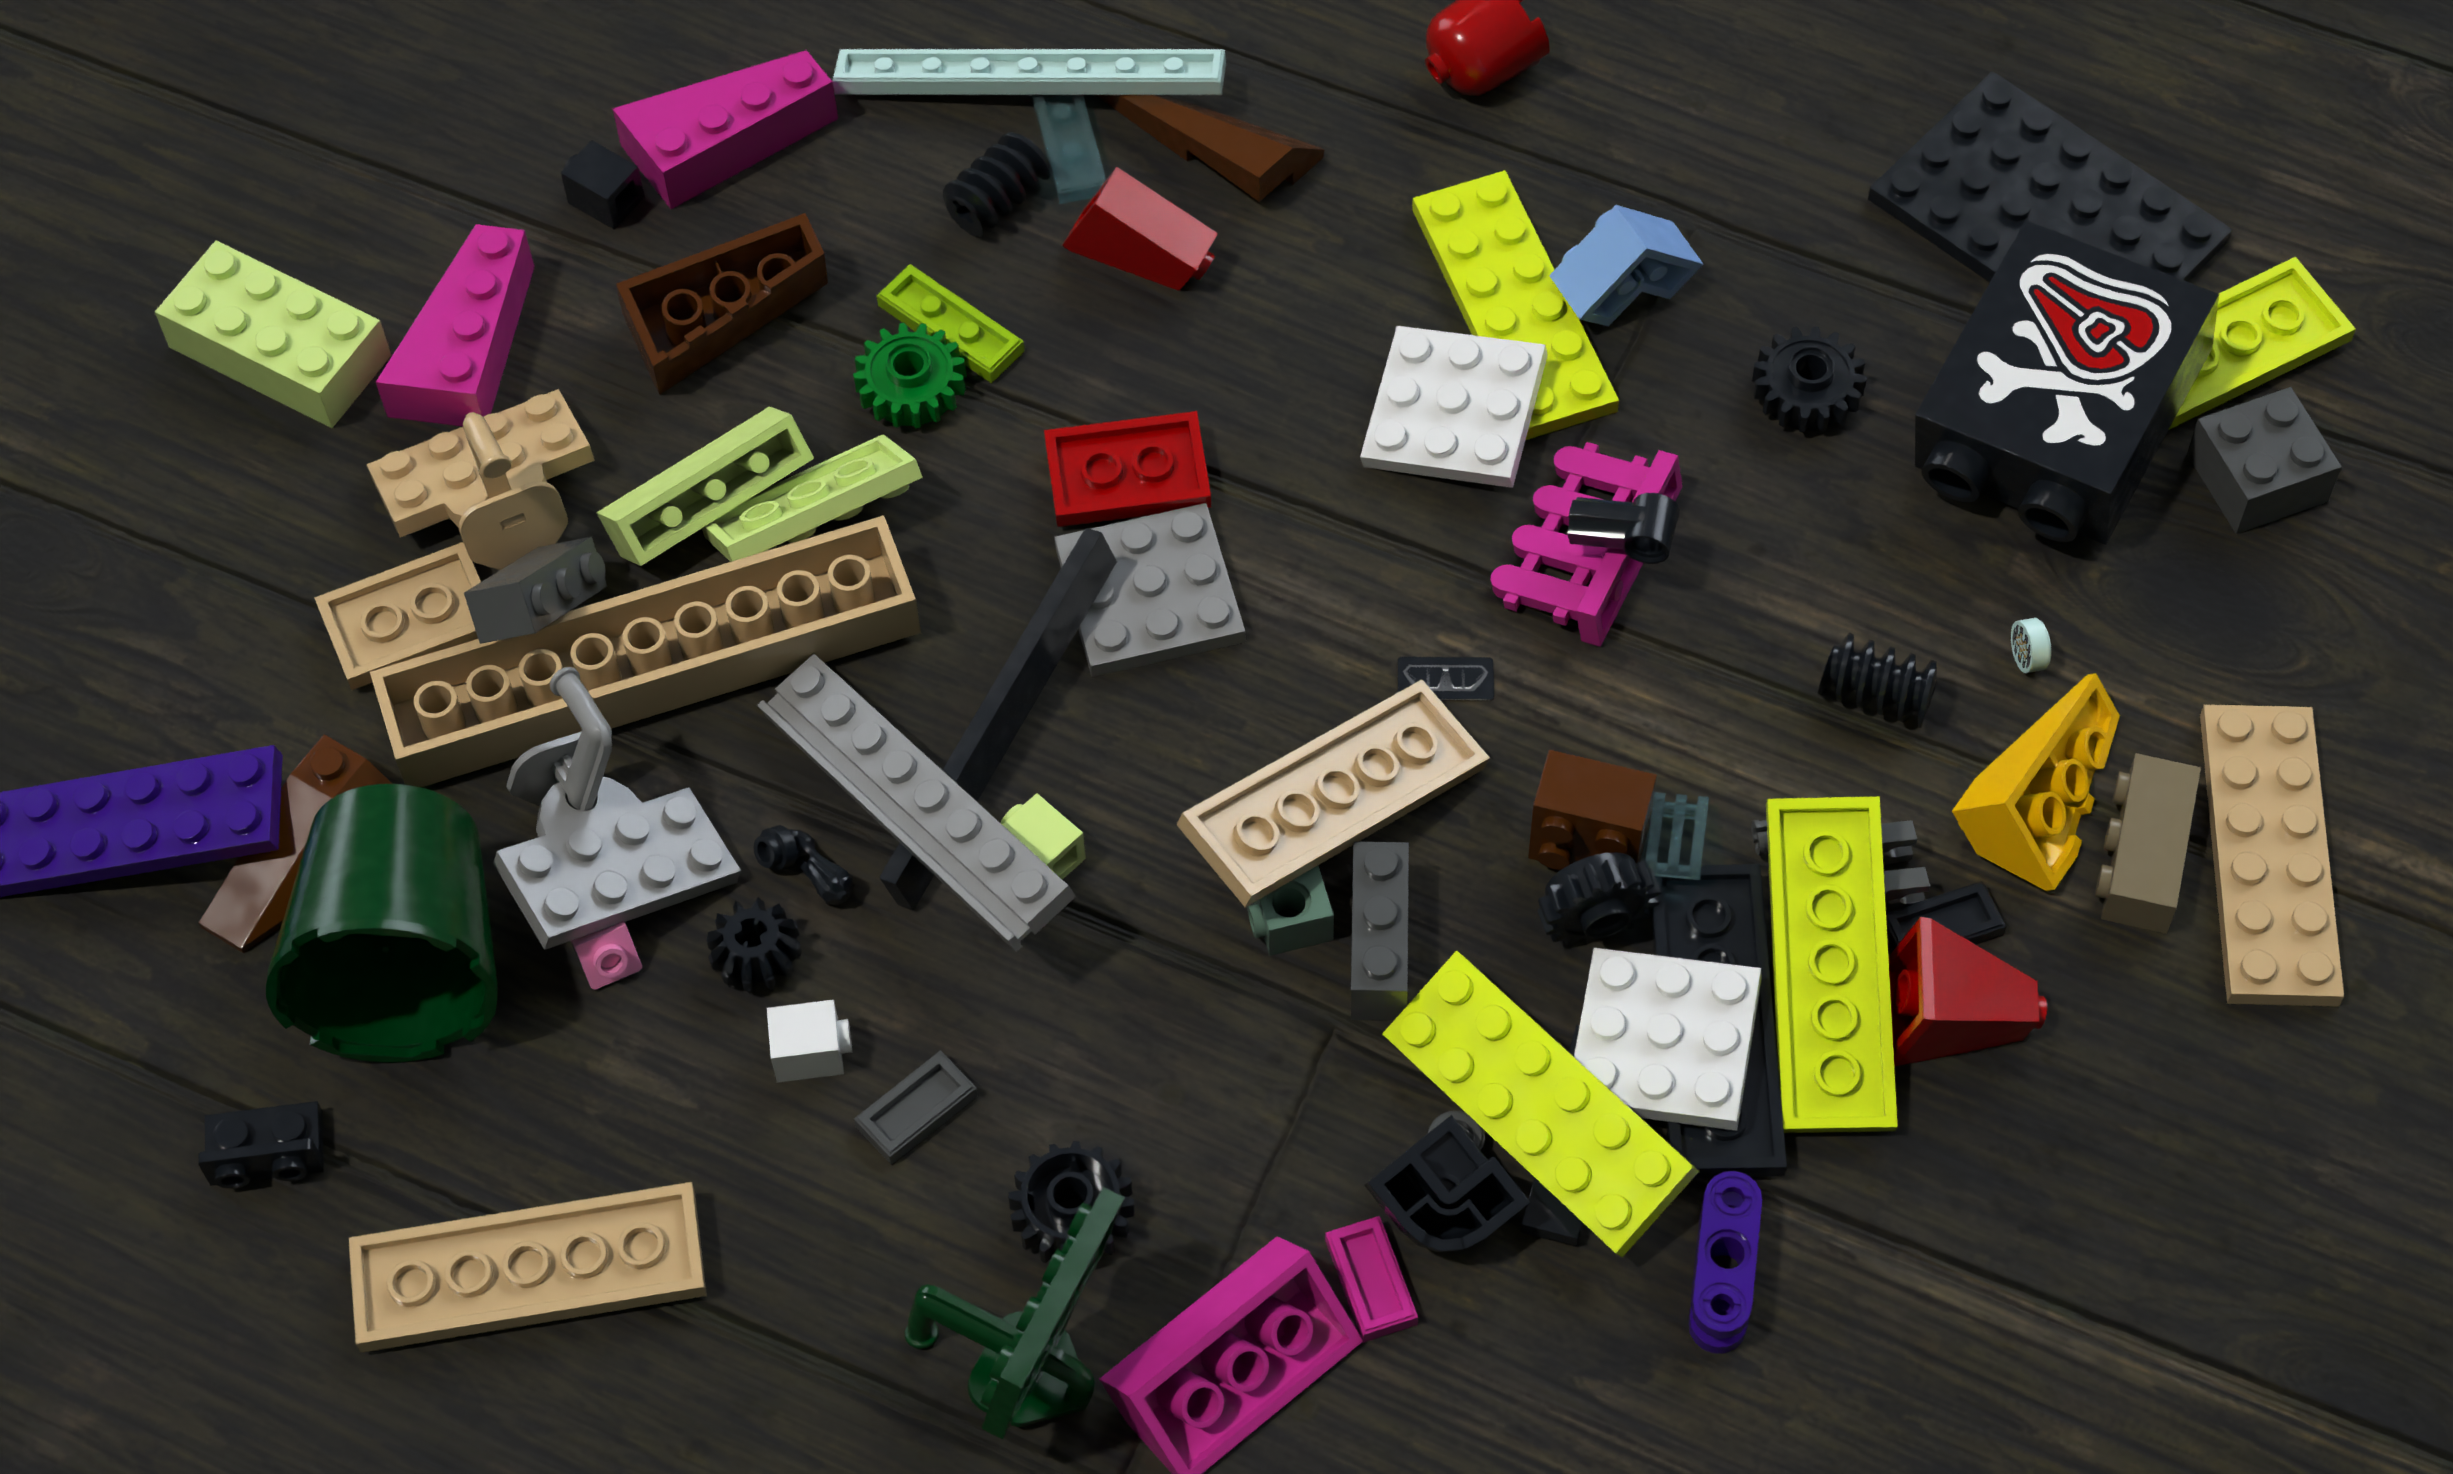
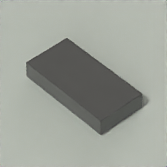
M940 1050L855 1117V1126L892 1165L978 1097L977 1088Z

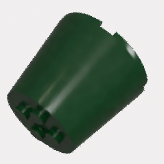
M375 784L345 791L330 799L318 810L309 831L266 979L265 989L268 1006L274 1017L285 1029L294 1025L310 1035L311 1046L334 1055L372 1062H408L443 1055L446 1044L459 1040L462 1037L471 1042L487 1028L496 1011L498 986L480 837L475 821L458 803L442 794L421 787L403 784Z

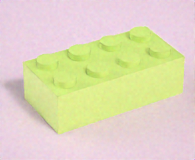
M217 240L155 311L169 348L330 428L336 425L392 356L379 319Z

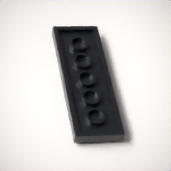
M1760 864L1650 866L1661 891V895L1658 896L1660 904L1651 908L1654 955L1761 968L1762 976L1738 1130L1666 1121L1667 1141L1699 1170L1694 1178H1713L1718 1174L1728 1171H1737L1747 1174L1749 1177L1785 1176L1787 1165Z

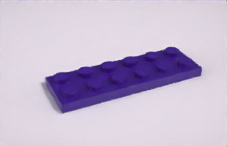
M275 745L0 792V897L278 850L283 755Z

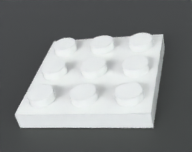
M1397 326L1360 456L1363 467L1513 488L1548 356L1546 345Z
M1594 948L1574 1057L1641 1118L1737 1131L1762 979L1761 968Z

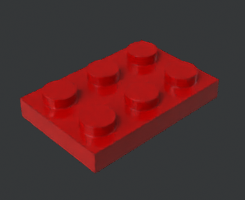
M1197 411L1044 430L1057 527L1148 516L1207 503V507L1212 508Z

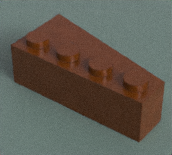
M806 213L616 283L622 314L660 395L828 284L825 253Z

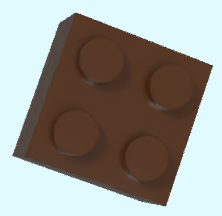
M1549 749L1533 804L1528 858L1537 860L1544 866L1557 870H1562L1581 859L1603 853H1623L1631 856L1635 863L1640 862L1650 825L1657 774Z

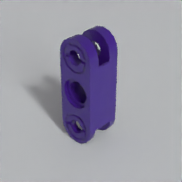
M1737 1171L1718 1174L1707 1184L1699 1218L1689 1313V1332L1699 1347L1714 1354L1730 1352L1742 1343L1752 1310L1762 1195L1756 1181L1747 1174ZM1718 1255H1726L1736 1260L1739 1266L1733 1269L1721 1268L1713 1262L1712 1258Z

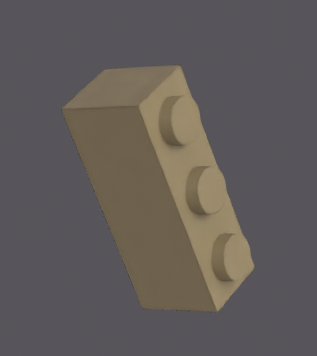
M2135 753L2129 773L2119 771L2112 803L2122 805L2119 819L2110 818L2104 841V850L2113 851L2111 866L2101 865L2095 890L2096 897L2104 898L2102 920L2167 934L2177 909L2201 767Z

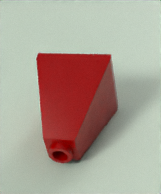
M1920 917L1888 957L1894 1066L2023 1041L2032 1029H2040L2045 1022L2047 1002L2044 996L2038 995V981L1931 918Z

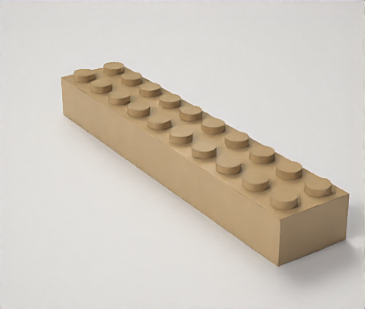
M883 515L571 610L534 634L482 644L476 639L370 671V675L405 785L424 787L518 758L537 745L581 732L582 728L561 696L554 695L550 690L551 678L558 670L565 667L575 668L579 672L580 681L586 687L612 729L793 673L813 654L825 663L919 634L921 630L916 599Z

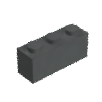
M592 537L537 547L464 592V596L479 643L537 633L607 587L605 565L601 555L596 552Z
M1353 842L1351 1020L1394 1021L1407 1006L1409 842Z

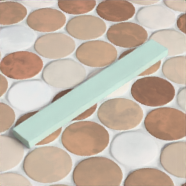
M841 49L833 76V87L835 94L1222 95L1226 57L1225 50Z

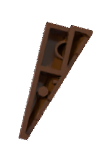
M1095 95L1185 161H1189L1195 155L1259 202L1285 179L1292 185L1324 158V149L1169 95Z

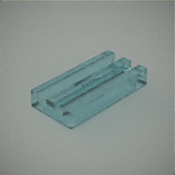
M1655 792L1645 860L1648 868H1652L1655 876L1700 880L1709 797L1698 796L1696 805L1687 804V795L1676 794V801L1674 803L1665 802L1666 793ZM1671 817L1673 818L1668 863H1658L1663 818ZM1685 819L1695 820L1690 865L1679 864Z

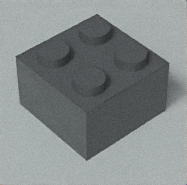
M2291 387L2199 418L2187 451V456L2235 534L2329 502L2342 468Z

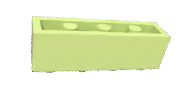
M768 407L596 513L619 555L642 566L810 462L814 457L792 415Z

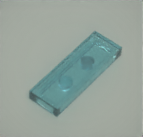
M1031 95L1046 155L1052 165V177L1059 203L1063 204L1093 198L1106 181L1083 95Z

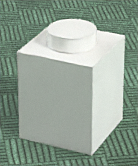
M834 1000L767 1008L770 1055L777 1083L844 1074L842 1054L852 1052L849 1020H838Z

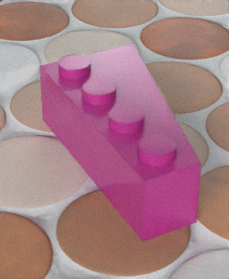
M807 50L613 108L621 147L638 166L670 209L677 207L838 119L833 81Z
M478 224L474 226L376 381L387 417L463 426L465 415L475 412L483 417L491 414L534 270V262L525 230Z

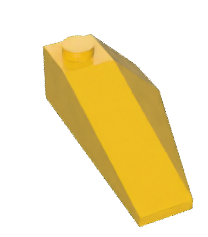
M2096 673L2086 675L1973 780L1952 810L1960 828L1965 833L1977 855L2045 891L2056 889L2078 856L2082 840L2076 835L2081 815L2091 813L2095 798L2088 793L2095 770L2104 769L2120 718L2118 711Z

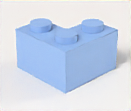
M1615 205L1611 210L1598 218L1595 227L1578 245L1565 253L1560 265L1549 276L1579 319L1609 326L1641 292L1671 299L1703 266V263L1673 221Z

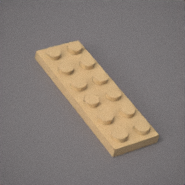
M1420 680L1181 814L1177 826L1243 906L1247 907L1353 845V842L1363 840L1484 769L1490 757L1423 680Z
M2204 705L2200 714L2227 1004L2340 1006L2344 998L2313 709L2312 707Z
M692 1182L349 1237L355 1339L360 1353L707 1296L695 1190Z

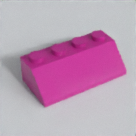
M1277 1236L1099 1380L1126 1423L1172 1474H1202L1355 1349L1363 1340L1310 1251Z

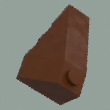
M324 734L291 772L281 788L278 850L239 857L200 919V927L242 953H245L278 931L283 922L309 831L318 810L330 799L345 791L367 785L392 783L366 758Z

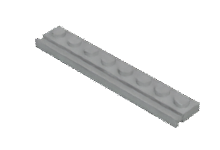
M815 654L809 657L775 688L777 694L769 702L766 703L762 700L757 704L767 719L1016 952L1022 947L1021 940L1030 932L1036 934L1076 897L1066 882Z

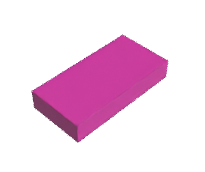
M1380 1216L1326 1232L1325 1241L1363 1342L1418 1325V1315Z

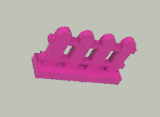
M1586 442L1583 449L1567 446L1558 450L1554 456L1556 474L1566 480L1562 488L1553 485L1543 486L1533 495L1535 512L1540 518L1546 519L1542 527L1523 525L1517 528L1512 535L1514 552L1517 556L1524 559L1521 567L1502 565L1497 567L1491 574L1493 592L1497 597L1503 599L1504 608L1517 611L1520 604L1553 613L1554 623L1564 626L1567 625L1569 619L1577 620L1581 641L1601 647L1643 562L1630 558L1623 549L1570 544L1568 535L1558 531L1562 524L1569 526V511L1572 500H1576L1577 497L1600 499L1579 493L1583 485L1614 493L1612 501L1630 502L1631 499L1634 501L1638 495L1644 493L1662 494L1675 501L1682 489L1678 455L1659 450L1651 466L1648 467L1647 458L1635 455L1633 461L1629 462L1600 454L1599 445ZM1541 564L1574 574L1569 582L1538 573L1537 571ZM1590 578H1592V580H1591L1589 586L1587 587V584H1588Z

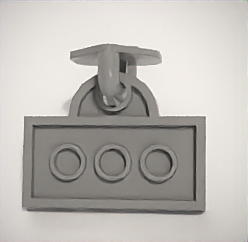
M572 667L558 670L551 678L550 690L554 695L563 698L582 731L537 745L523 753L514 762L506 787L512 796L540 806L536 825L538 837L498 850L493 862L544 950L612 927L622 921L626 922L735 884L741 873L738 864L689 787L642 803L628 787L611 778L603 777L612 750L611 727L586 687L580 681L579 672Z

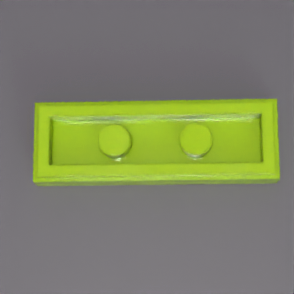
M911 264L877 295V302L880 308L902 323H905L915 332L921 323L927 325V332L930 336H933L939 330L945 331L947 344L952 342L958 343L960 357L964 358L965 366L990 383L994 382L1025 351L1022 339Z

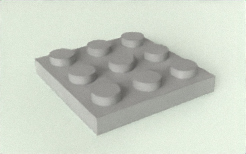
M1207 503L1091 528L1092 530L1102 532L1117 560L1116 565L1078 628L1092 677L1246 642L1245 628ZM1085 530L1055 537V548L1061 568Z

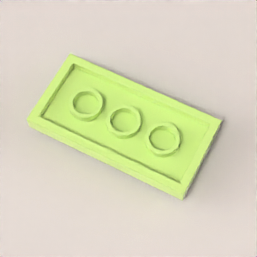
M882 434L769 486L703 527L702 531L705 538L732 562L768 551V549L786 541L798 542L804 540L816 532V527L833 519L845 520L854 517L863 510V505L880 497L888 499L899 496L909 489L910 483L923 477L916 459Z

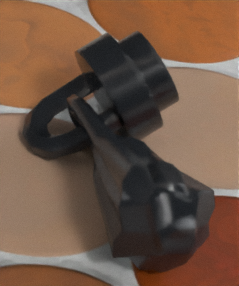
M777 825L763 830L754 842V854L762 867L779 871L789 868L796 863L811 880L817 893L827 905H840L849 899V895L855 886L852 883L853 876L844 868L822 857L815 850L814 839L808 833ZM809 854L810 858L806 863L801 856Z

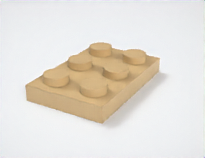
M463 542L315 597L318 609L351 690L373 683L370 671L478 639L464 592L479 584L481 580L472 560L467 554Z

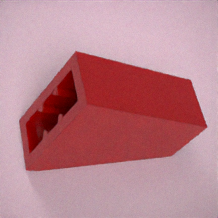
M1116 167L1083 209L1062 246L1073 253L1179 291L1192 276L1200 280L1215 257L1208 250L1218 233Z

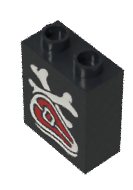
M2025 220L1915 414V467L1922 469L1921 472L1924 480L1934 490L1950 499L1960 502H1974L1980 494H1983L2017 508L2022 522L2032 531L2047 539L2058 542H2070L2076 538L2077 534H2081L2106 545L2212 350L2219 294Z

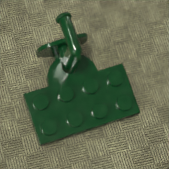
M1103 1187L1093 1207L1084 1202L1081 1204L1067 1232V1235H1069L1062 1250L1057 1249L1043 1275V1284L1037 1296H1031L1023 1312H1013L1000 1319L934 1285H922L917 1290L908 1317V1326L905 1330V1340L910 1346L923 1349L933 1345L939 1336V1329L935 1323L937 1322L985 1347L968 1380V1393L972 1402L979 1409L987 1413L981 1429L1003 1440L1010 1425L1022 1427L1082 1411L1089 1405L1095 1389L1094 1377L1090 1370L1078 1360L1071 1338L1065 1331V1328L1081 1293L1104 1253L1125 1197Z

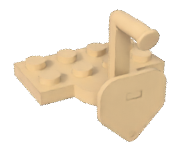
M557 389L547 394L534 396L524 403L498 413L488 414L484 417L475 412L465 415L463 427L437 434L433 438L407 449L391 452L383 458L366 465L400 538L450 518L459 528L469 558L475 563L502 570L537 547L557 543L567 527L568 517L557 489L547 483V479L593 462L595 459L590 444L560 390Z

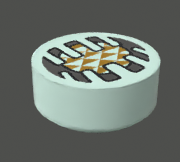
M2038 618L2015 621L2011 629V646L2017 666L2023 673L2045 670L2051 661V642L2044 623Z

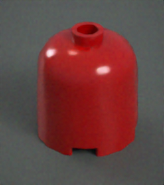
M1456 0L1432 18L1426 32V46L1429 57L1425 59L1427 69L1436 82L1439 84L1446 82L1449 87L1463 95L1479 96L1487 93L1538 64L1541 58L1549 54V39L1541 19L1537 17L1530 21L1526 11L1520 4L1523 0Z

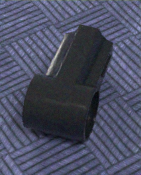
M1658 493L1638 495L1633 503L1577 497L1576 500H1572L1569 511V543L1623 549L1630 558L1647 564L1661 563L1669 557L1680 508L1674 500Z

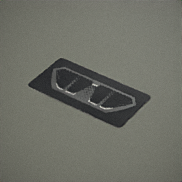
M1490 657L1398 658V692L1423 680L1440 700H1492L1494 698L1493 659Z

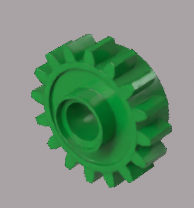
M900 323L898 334L891 335L889 331L883 328L879 330L880 343L877 344L869 340L864 342L865 355L855 357L856 373H853L856 393L860 394L861 406L863 409L873 407L875 420L885 419L892 422L896 428H899L901 425L921 428L922 424L931 421L936 423L941 421L940 416L947 410L954 411L957 408L955 395L965 394L964 378L967 377L965 360L960 357L957 342L947 344L945 331L939 330L933 336H930L927 332V325L924 323L919 325L916 332H909L907 325Z

